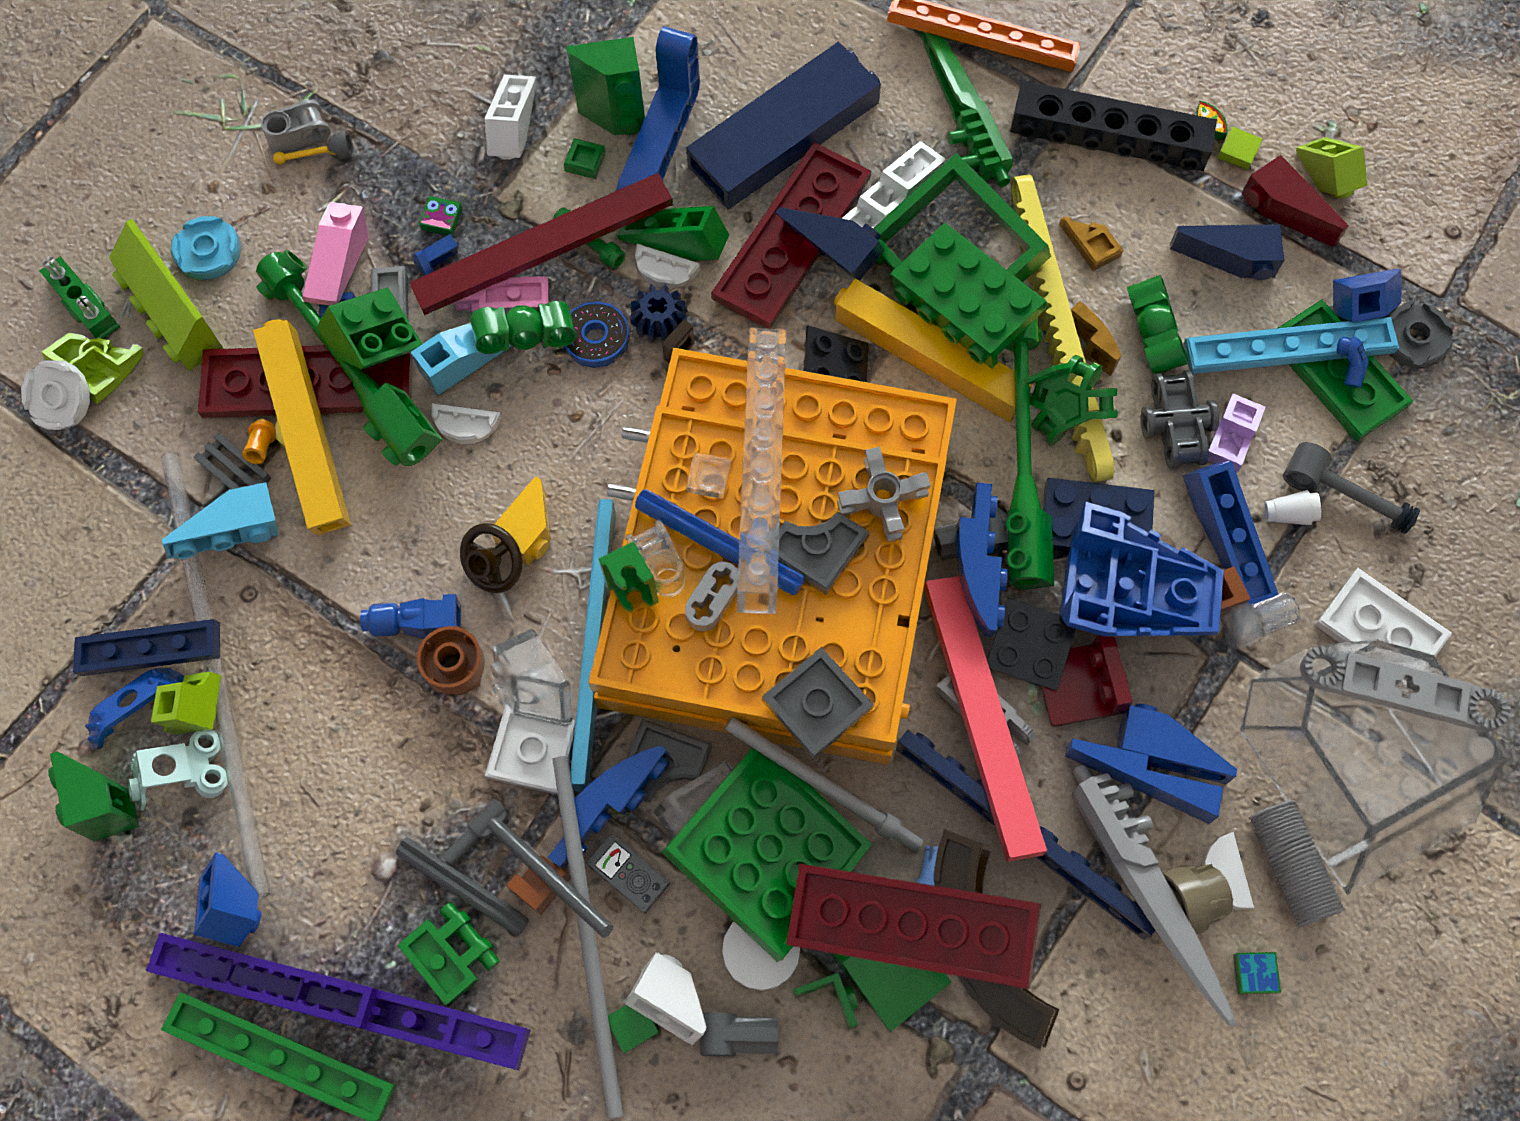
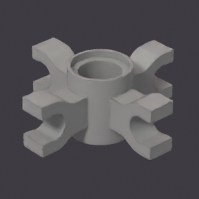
M880 447L865 450L866 458H864V464L870 478L868 486L860 490L838 492L839 500L837 505L839 512L847 516L868 509L873 515L881 517L887 543L901 540L903 537L901 532H904V526L898 512L899 502L907 499L928 497V489L931 485L927 472L900 480L895 474L886 471ZM878 490H887L893 497L880 499L874 493Z

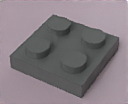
M822 647L762 696L763 703L813 759L874 707V704Z

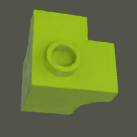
M210 671L185 675L182 682L157 686L151 723L163 726V732L173 735L213 730L217 714L216 706L221 675Z

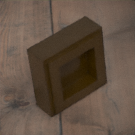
M683 320L662 343L663 357L669 364L673 348L690 350L695 344L693 325L686 320Z

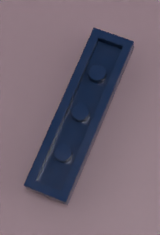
M215 619L75 637L73 673L79 676L219 659L221 623Z

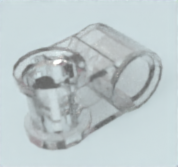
M661 520L655 521L653 527L635 536L631 534L625 536L627 544L634 541L654 577L657 594L663 597H673L682 592L686 582L682 560L675 550L673 542ZM664 570H673L676 572V574L669 579H661L658 577V575Z

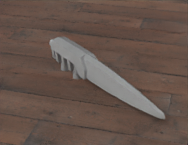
M1085 765L1076 767L1072 773L1079 785L1072 792V798L1113 870L1121 875L1160 938L1207 1001L1228 1025L1236 1026L1235 1017L1194 929L1157 864L1159 862L1152 850L1145 846L1149 841L1145 834L1138 835L1153 828L1151 818L1148 815L1129 819L1126 814L1129 809L1127 802H1119L1133 797L1134 791L1129 783L1110 786L1109 783L1112 779L1108 773L1092 777Z

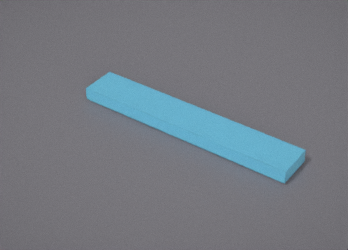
M1391 317L1353 323L1347 321L1189 337L1183 343L1188 359V367L1192 374L1345 359L1348 356H1340L1336 351L1341 337L1352 339L1354 336L1360 339L1367 356L1394 354L1399 349Z

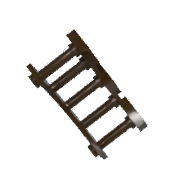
M944 829L934 867V886L983 894L986 866L991 852L983 849L984 845ZM957 976L972 999L1000 1027L1038 1050H1041L1042 1046L1046 1048L1060 1009L1044 1002L1026 988Z

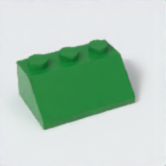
M634 37L566 46L578 113L613 135H632L639 132L645 119Z

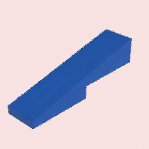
M1072 739L1066 747L1065 757L1101 774L1108 773L1112 779L1123 784L1129 783L1133 789L1207 824H1210L1219 817L1223 787L1146 770L1149 755L1078 739Z

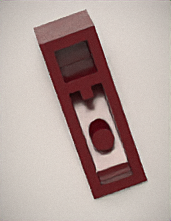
M1282 155L1252 173L1242 191L1247 203L1251 207L1256 208L1263 217L1334 247L1337 245L1349 227Z

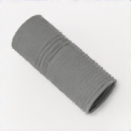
M1290 800L1257 812L1250 816L1249 820L1253 824L1252 827L1256 831L1255 834L1258 835L1257 838L1261 842L1262 849L1265 850L1264 854H1267L1266 858L1271 863L1270 867L1274 871L1273 874L1276 875V882H1279L1278 885L1281 886V893L1284 894L1283 897H1286L1285 900L1289 905L1290 912L1294 916L1293 919L1296 920L1297 927H1303L1341 913L1345 908L1341 904L1342 901L1339 900L1340 897L1336 893V889H1334L1335 886L1332 885L1333 882L1329 878V874H1327L1328 871L1324 867V863H1322L1323 860L1320 859L1321 856L1318 850H1316L1317 846L1313 845L1314 841H1311L1313 837H1310L1309 830H1307L1308 827L1305 826L1306 823L1302 819L1303 816L1300 815L1301 812L1297 808L1298 805L1295 804L1296 801Z

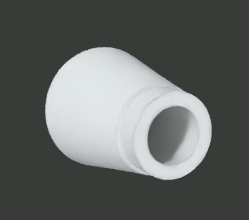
M1308 490L1265 501L1266 521L1312 525V522L1320 521L1321 502L1319 494L1317 492L1309 493Z

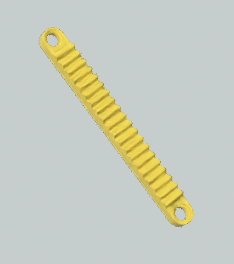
M1031 175L1013 177L1011 180V194L1015 212L1048 244L1051 258L1028 277V283L1033 284L1032 290L1047 301V309L1038 318L1043 319L1041 330L1047 331L1044 341L1050 343L1048 354L1053 355L1051 366L1068 363L1074 355L1082 357L1084 359L1083 362L1086 363L1033 177ZM1077 375L1071 383L1080 386L1083 377ZM1088 397L1089 411L1099 410L1096 397ZM1091 419L1073 427L1074 432L1071 438L1073 441L1078 442L1075 453L1084 456L1092 482L1112 480L1114 477V462L1102 419Z

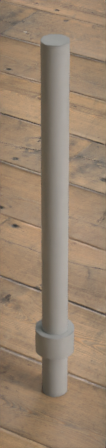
M733 716L726 723L724 730L873 825L875 832L887 840L893 838L915 853L921 848L923 839L901 826L900 820L890 813L885 812L883 814Z

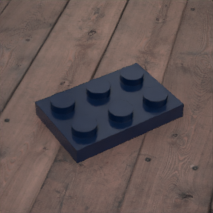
M1047 478L1043 510L1052 516L1053 550L1069 552L1085 502L1121 511L1131 517L1129 522L1149 533L1153 529L1155 490Z

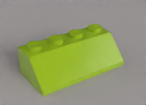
M133 219L128 220L109 256L110 261L117 269L111 274L123 291L130 288L134 293L128 298L139 314L148 313L150 319L145 321L155 337L159 339L164 336L168 343L162 347L174 364L181 360L187 370L191 371L202 364L204 349L224 348Z

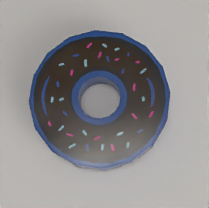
M599 301L583 303L572 309L571 316L576 338L564 349L575 362L592 368L603 367L613 363L614 359L618 358L620 354L621 356L624 354L629 344L630 334L628 321L619 309L611 304ZM593 329H600L605 332L604 336L596 341L586 337L588 332Z

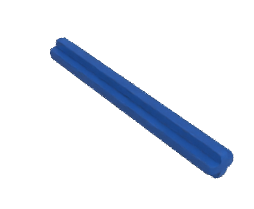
M643 489L638 495L635 507L639 511L791 595H796L801 589L804 582L802 574L648 489Z

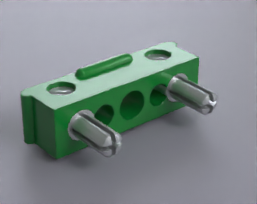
M48 256L47 259L51 263L43 259L42 263L45 267L39 270V272L62 298L61 303L77 322H82L96 339H104L120 328L118 323L104 308V302L89 284L83 283L61 256L56 259Z

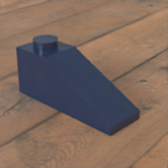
M779 207L775 212L786 225L846 273L859 281L885 251L878 241L881 235L867 223L861 227L853 220Z
M1280 224L1177 226L1170 242L1171 250L1240 278H1254L1255 280L1275 278L1285 261Z

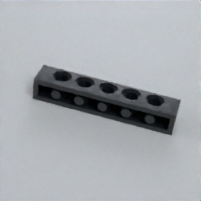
M1021 80L1010 132L1020 134L1023 137L1050 140L1057 144L1065 143L1084 147L1088 150L1115 153L1122 157L1145 159L1156 164L1164 163L1179 166L1186 170L1204 171L1212 153L1218 119Z

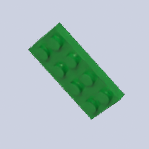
M946 223L941 225L890 273L894 285L893 293L903 304H912L917 308L918 314L928 324L934 322L942 329V333L951 343L957 344L959 342L967 349V353L977 364L982 365L985 363L991 369L998 364L997 355L1047 309V301Z

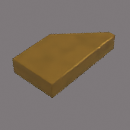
M1067 216L1061 218L1060 227L1093 271L1122 256L1124 250L1105 225L1094 222L1085 224L1072 221L1071 217Z

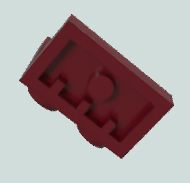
M1097 635L1090 645L1070 648L1057 691L1041 686L1052 727L1124 714L1133 703L1115 636Z

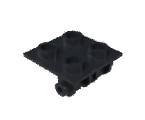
M809 325L806 327L803 371L867 382L869 343Z
M1007 597L1003 627L997 628L987 660L989 668L1057 691L1076 629L1066 626L1058 613Z

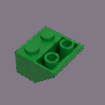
M389 287L328 306L317 325V329L333 356L361 370L410 353L422 345Z
M58 751L50 753L52 767L49 768L48 774L52 786L58 793L59 803L56 804L55 810L58 821L62 826L92 841H98L140 827L135 803L130 800L129 789Z

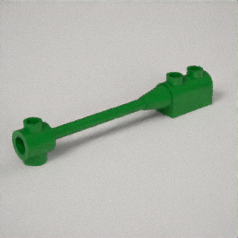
M287 249L283 253L273 252L266 255L260 260L256 268L257 275L262 280L256 286L258 291L269 300L274 298L282 301L290 300L332 354L317 329L321 317L309 302L303 301L301 290L304 286V278L301 275L307 269L306 265L298 256ZM334 357L351 379L363 407V414L369 420L363 426L364 431L376 441H379L381 438L385 441L387 446L382 450V454L390 463L398 466L400 463L404 466L415 465L421 462L443 440L405 391L388 383H384L380 387L372 378L364 374L361 369Z
M1038 317L1005 348L1009 351H1014L1017 477L1006 522L1008 529L1007 562L1009 564V584L1018 590L1054 586L1052 516L1041 509L1035 480L1032 476L1029 384L1025 385L1023 380L1029 377L1028 351L1035 349L1040 344L1043 336L1042 330L1038 326Z

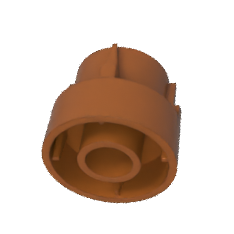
M446 626L432 631L423 639L417 652V666L420 674L435 692L462 695L470 692L476 686H481L480 682L484 671L485 657L478 641L469 631L460 627ZM460 654L459 662L455 666L450 668L442 666L446 659Z

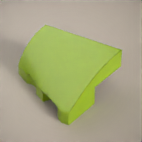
M67 333L42 351L44 360L66 361L76 366L86 379L90 400L96 404L101 402L120 385L144 354L143 348L136 344H133L131 349L112 346L111 340L88 339L84 335Z

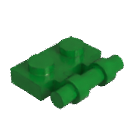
M452 902L447 903L439 911L447 921L439 930L431 920L427 919L397 945L447 1007L452 1005L479 981L470 969L471 966L480 961L487 971H491L500 963V960L492 951L494 946L486 937L481 938L470 925L472 919L465 911L460 912ZM457 934L469 948L461 957L448 942Z

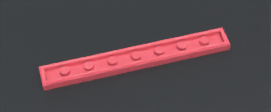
M960 576L926 581L923 588L1006 862L1043 856L1047 849L978 630L963 592Z

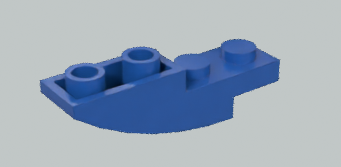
M977 483L973 491L971 518L960 517L956 525L957 566L963 592L976 623L984 636L993 637L997 627H1003L1005 606L999 605V592L1006 589L1007 569H1001L1002 557L987 556V553L993 554L995 532L989 531V520L996 517L997 496H991L992 484Z
M661 745L639 752L616 764L591 782L574 798L583 855L588 849L584 843L591 833L599 834L610 820L611 815L607 813L609 809L613 807L623 815L628 809L634 812L647 794L643 789L650 779L653 778L657 781L670 763L666 760L670 753ZM564 837L548 857L562 868L568 866Z

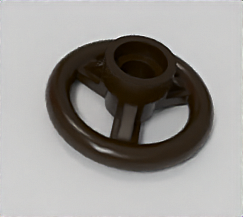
M482 523L470 528L462 538L460 545L461 565L465 574L474 585L489 593L506 592L516 585L522 573L523 560L520 548L509 532L498 525ZM482 534H490L501 540L494 548H484L473 541ZM509 551L512 567L509 576L502 581L499 569L502 562L501 557Z

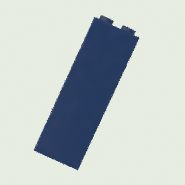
M838 41L687 146V166L729 210L804 157L813 142L821 145L879 104L880 80L874 72L868 71L859 62L858 57L853 51L847 50Z

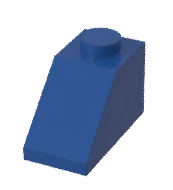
M215 852L199 877L194 935L240 947L248 933L256 931L261 920V911L257 910L258 892L223 854Z

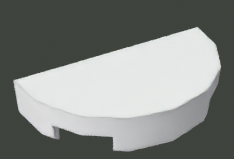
M637 244L635 259L638 272L646 282L658 288H662L665 284L669 289L682 287L692 281L701 270L700 263Z
M432 403L431 416L439 433L447 440L458 444H475L487 439L497 429L502 418L500 412Z
M1231 832L1216 839L1208 848L1202 866L1212 864L1213 867L1224 875L1234 899L1233 909L1252 910L1254 905L1234 832Z

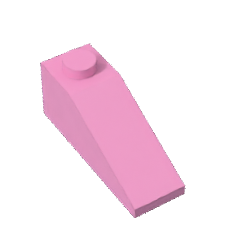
M329 203L318 226L303 292L304 302L329 306L340 302L369 238L363 207Z

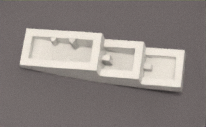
M921 141L882 171L879 182L859 197L857 206L846 214L843 219L853 220L861 227L867 223L874 228L945 163L946 159Z

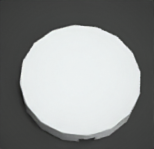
M44 360L38 363L39 365L27 372L21 387L22 403L25 410H29L32 415L30 418L35 424L47 430H64L77 425L86 415L90 403L89 387L84 375L76 366L66 361Z
M733 922L724 936L722 953L725 967L736 982L749 989L766 991L778 988L790 979L798 965L800 947L793 946L783 960L776 962L743 929Z

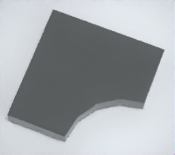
M839 512L827 522L816 526H797L784 521L764 548L763 553L802 574L806 583L827 595L869 537V531Z
M642 718L626 759L659 745L670 753L666 758L670 763L657 781L651 778L644 787L643 791L647 794L643 801L650 803L658 790L670 782L682 779L699 781L711 752L712 744Z

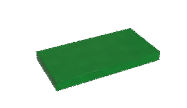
M1321 299L1278 328L1342 321ZM1367 356L1369 362L1361 388H1352L1344 385L1349 366L1348 358L1289 364L1356 442L1410 407L1414 402L1374 356Z

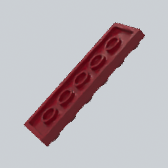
M813 142L712 290L711 299L770 330L821 254L818 249L786 225L775 212L779 207L843 218L870 180L871 170Z
M325 345L301 346L320 414L363 412V407L351 379ZM258 348L203 350L198 414L202 418L276 416ZM411 353L362 369V372L372 378L380 387L384 383H388L405 391L412 399L413 357Z
M799 864L786 945L1030 989L1041 903Z

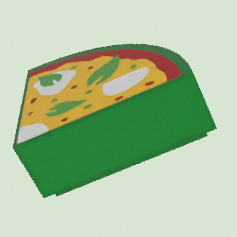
M1199 101L1196 115L1218 119L1214 138L1225 140L1228 134L1225 117L1213 105Z

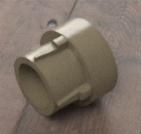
M1212 864L1199 867L1191 865L1162 872L1196 935L1207 931L1210 924L1219 921L1220 918L1226 917L1232 912L1234 899L1230 886L1224 875L1213 867Z

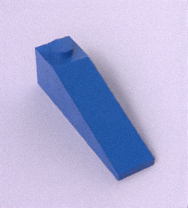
M1232 461L1215 463L1182 475L1194 510L1224 570L1235 566L1250 597V600L1243 607L1244 610L1280 598Z

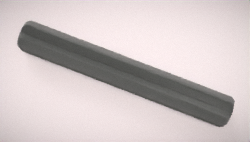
M405 838L395 852L397 856L514 935L519 936L526 928L529 919L524 914L412 839Z

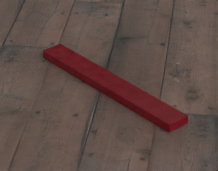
M656 173L411 281L409 284L424 315H427L672 206L673 200L659 173Z

